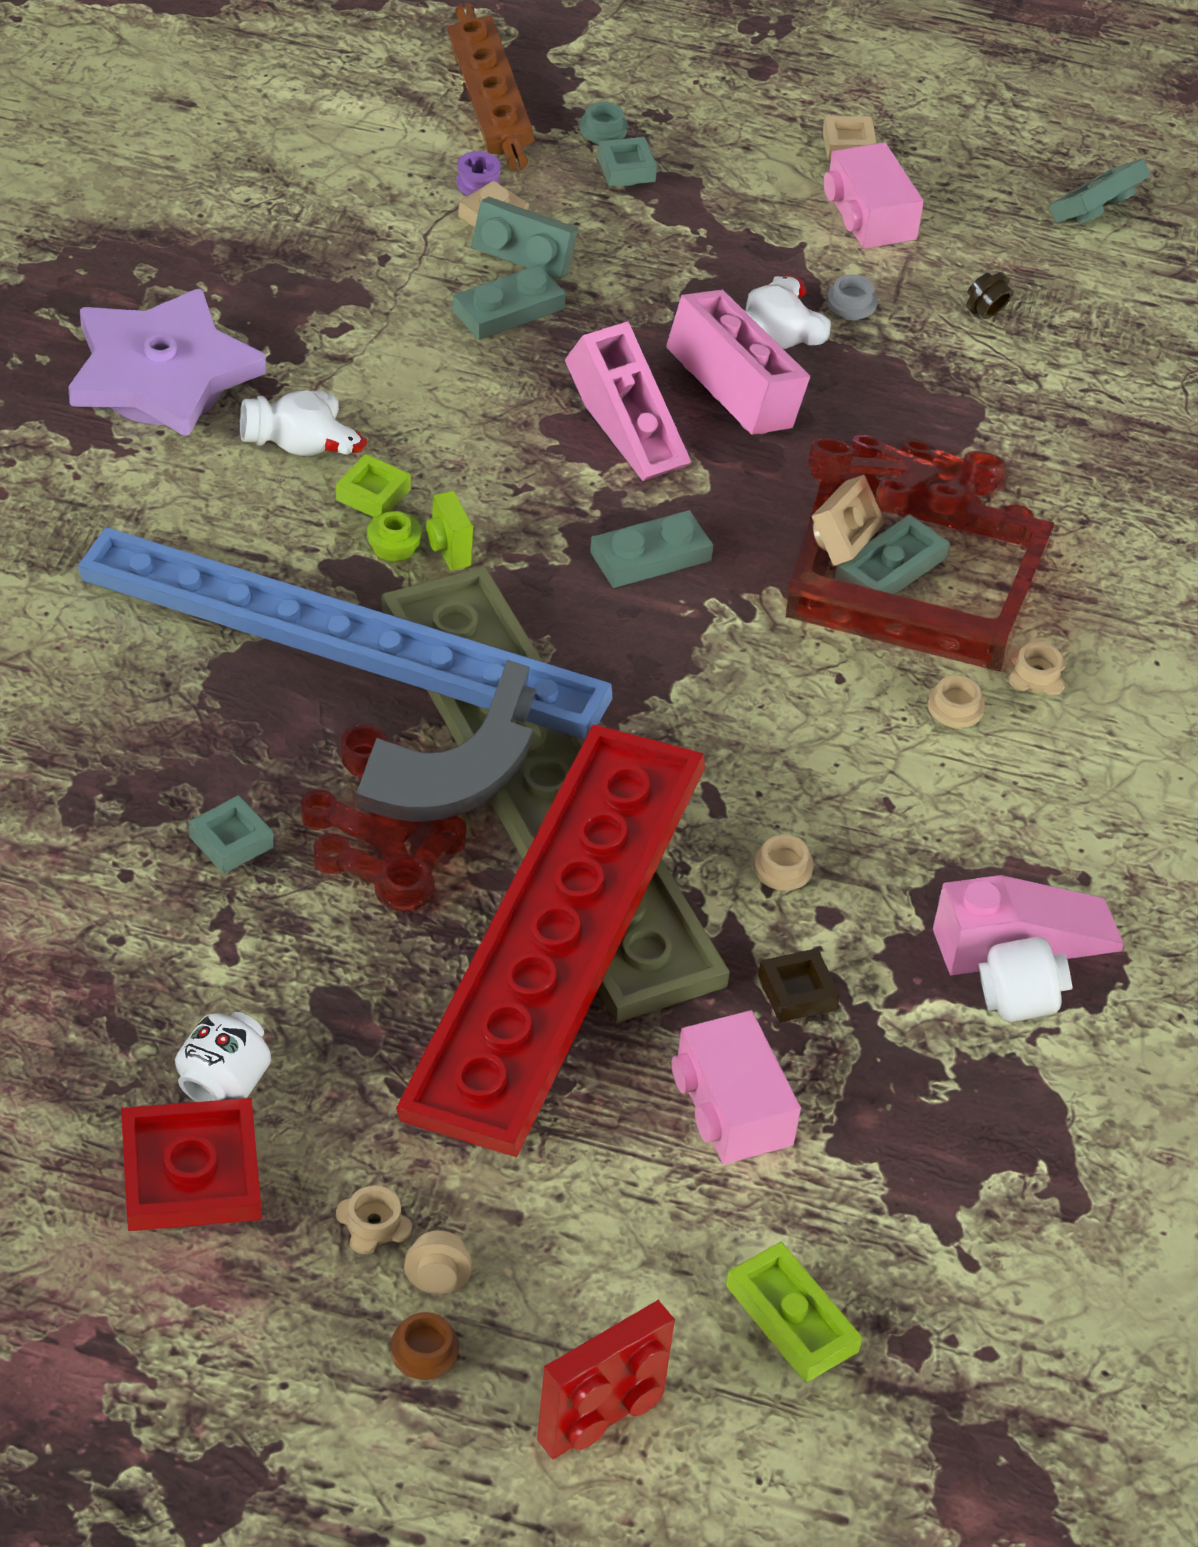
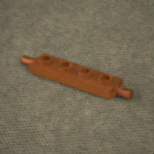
M465 3V15L462 4H460L455 9V15L459 23L447 26V30L487 152L490 154L504 153L507 165L512 171H517L516 158L520 170H522L528 164L523 148L535 142L534 135L493 17L489 15L476 18L474 7L469 3Z

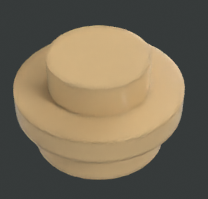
M951 675L940 680L931 690L927 705L930 714L938 722L949 727L964 728L976 724L982 718L985 700L979 685L975 681L965 676Z
M787 834L775 835L767 839L757 850L753 863L755 875L763 884L782 891L795 890L804 886L810 880L814 866L813 858L809 853L807 845L799 838Z
M430 1231L421 1235L407 1251L404 1264L408 1280L417 1288L433 1294H447L459 1290L468 1282L472 1269V1259L464 1242L458 1236L446 1231Z

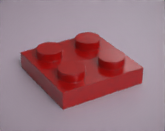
M252 1098L121 1108L128 1231L262 1220Z
M659 1299L544 1366L537 1441L552 1460L573 1447L576 1450H582L591 1446L601 1438L608 1426L628 1414L640 1416L646 1413L661 1399L665 1389L675 1319Z

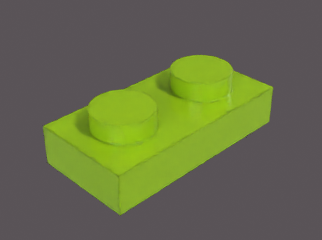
M782 1241L728 1271L726 1287L805 1383L860 1351L863 1337Z

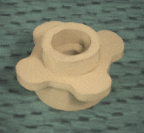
M1031 642L1012 652L1011 662L1015 665V671L1010 674L1009 683L1013 688L1019 691L1027 690L1032 693L1045 692L1048 695H1058L1063 692L1065 682L1060 677L1061 671L1066 667V660L1056 647L1044 642Z
M377 1185L363 1187L357 1190L350 1199L341 1201L337 1206L336 1218L338 1222L347 1226L351 1234L350 1247L359 1254H371L377 1246L389 1241L401 1243L411 1236L412 1222L401 1215V1203L398 1195L390 1188ZM378 1219L380 1220V1222L377 1224H371L368 1222V1220Z

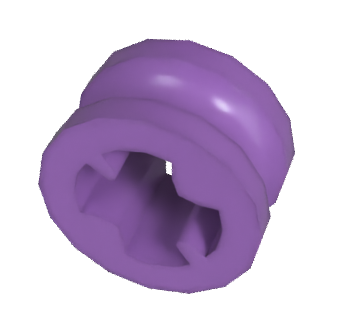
M473 151L459 158L457 164V171L459 173L457 175V187L465 195H470L493 180L500 184L501 162L494 155L483 151Z

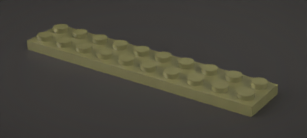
M485 566L382 594L381 610L385 614L543 662ZM427 690L458 746L474 736L484 723L489 709ZM515 720L514 723L533 729L531 747L517 773L489 801L522 859H524L584 739L527 721L523 723ZM662 859L598 989V993L615 1023L728 986L730 971Z

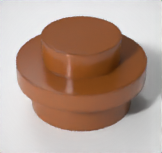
M430 1312L413 1314L405 1319L393 1333L391 1339L392 1360L396 1367L409 1377L420 1380L438 1378L450 1371L458 1358V1336L449 1323L437 1314Z

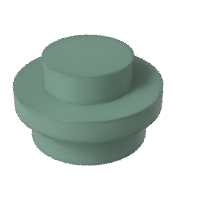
M609 102L591 104L586 109V113L581 117L580 131L582 135L597 145L598 141L623 139L627 134L628 122L624 117L623 110L616 104Z

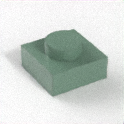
M645 137L598 141L597 158L608 186H632L638 183L656 182L657 164Z
M239 795L189 821V837L223 874L273 848V831Z

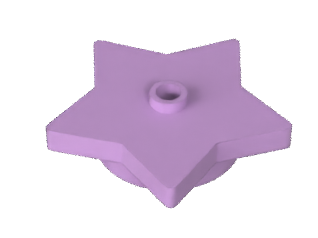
M195 289L146 311L82 307L80 309L81 329L92 354L68 387L69 402L71 406L111 407L115 412L130 420L152 425H166L181 435L186 436L191 433L199 416L209 411L218 402L223 390L266 373V354L217 330L201 289Z

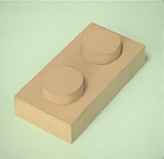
M865 475L845 481L811 516L814 521L813 531L816 541L821 549L828 552L833 566L852 560L885 524V520Z

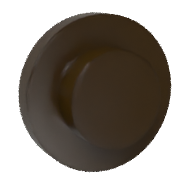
M988 272L980 276L967 291L970 296L966 303L967 309L972 314L979 313L984 319L996 315L1008 304L1014 294V291L1008 285L1009 278L1003 272L994 275Z

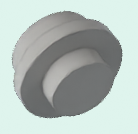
M853 274L841 276L828 291V307L832 312L846 320L866 318L873 314L877 307L878 298L874 291V286L870 280L863 276Z

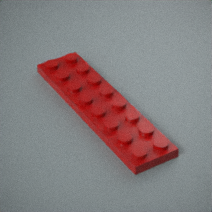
M592 725L396 1107L400 1122L517 1158L705 769L704 753L603 726Z

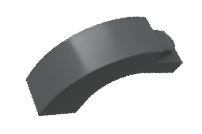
M510 660L506 661L484 723L474 736L456 748L443 752L425 753L376 738L356 792L357 808L396 820L427 822L461 815L484 804L495 796L517 773L531 747L533 729L514 723L515 720L523 723L526 722L536 694V689L527 686L530 667Z

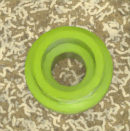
M399 511L385 512L377 515L369 522L367 539L378 557L387 561H403L410 558L420 545L422 527L418 520L409 514Z

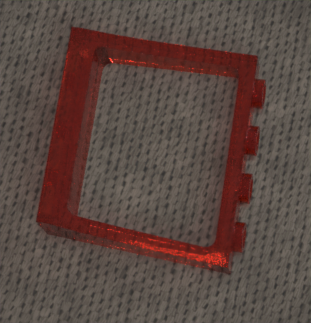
M825 466L804 540L788 587L786 617L1001 672L1050 544L1054 522L1034 518L1032 511L1021 505H1008L1003 510L982 505L981 500L969 492H956L951 497L932 493L925 483L916 479H904L899 484L880 480L873 470L864 466H853L848 471ZM865 475L878 507L882 511L902 516L910 514L918 520L1024 546L1027 550L999 617L991 619L815 574L821 547L818 545L814 535V521L811 516L845 481Z

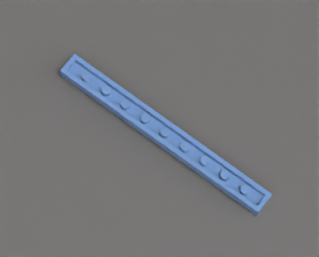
M105 527L78 565L82 581L486 709H490L506 661L510 660L528 666L530 670L527 686L536 689V694L526 721L584 740L592 725H598L613 699L611 683Z

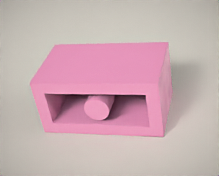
M886 142L832 151L829 172H826L824 175V191L828 200L833 201L840 211L846 229L853 232L862 248L867 249L917 240L924 200Z
M749 1010L681 1028L678 1055L672 1057L671 1063L674 1080L681 1093L689 1092L695 1105V1120L700 1136L705 1143H713L722 1164L794 1146L801 1107L753 1011Z

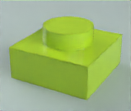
M365 453L336 483V500L372 517H376L379 514L390 512L411 490V474Z
M454 490L433 495L432 518L426 521L427 538L434 552H441L450 571L470 567L473 541V525Z

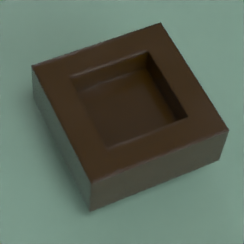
M818 948L760 961L758 977L779 1023L837 1010L840 994Z

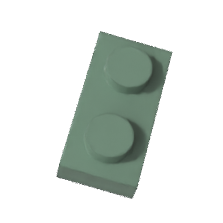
M1144 158L1109 169L1048 206L1056 223L1076 217L1078 224H1081L1103 214L1105 210L1102 204L1107 201L1109 205H1113L1135 195L1134 185L1151 175Z
M487 197L480 201L471 248L526 268L540 265L550 276L562 279L569 272L578 228L498 199Z
M540 265L453 295L452 311L475 337L480 340L565 309L566 293Z
M688 510L592 536L590 553L611 586L616 588L710 562L712 560L713 544L691 511Z
M909 514L869 541L852 560L838 564L834 579L873 608H876L944 561L948 555L950 542Z

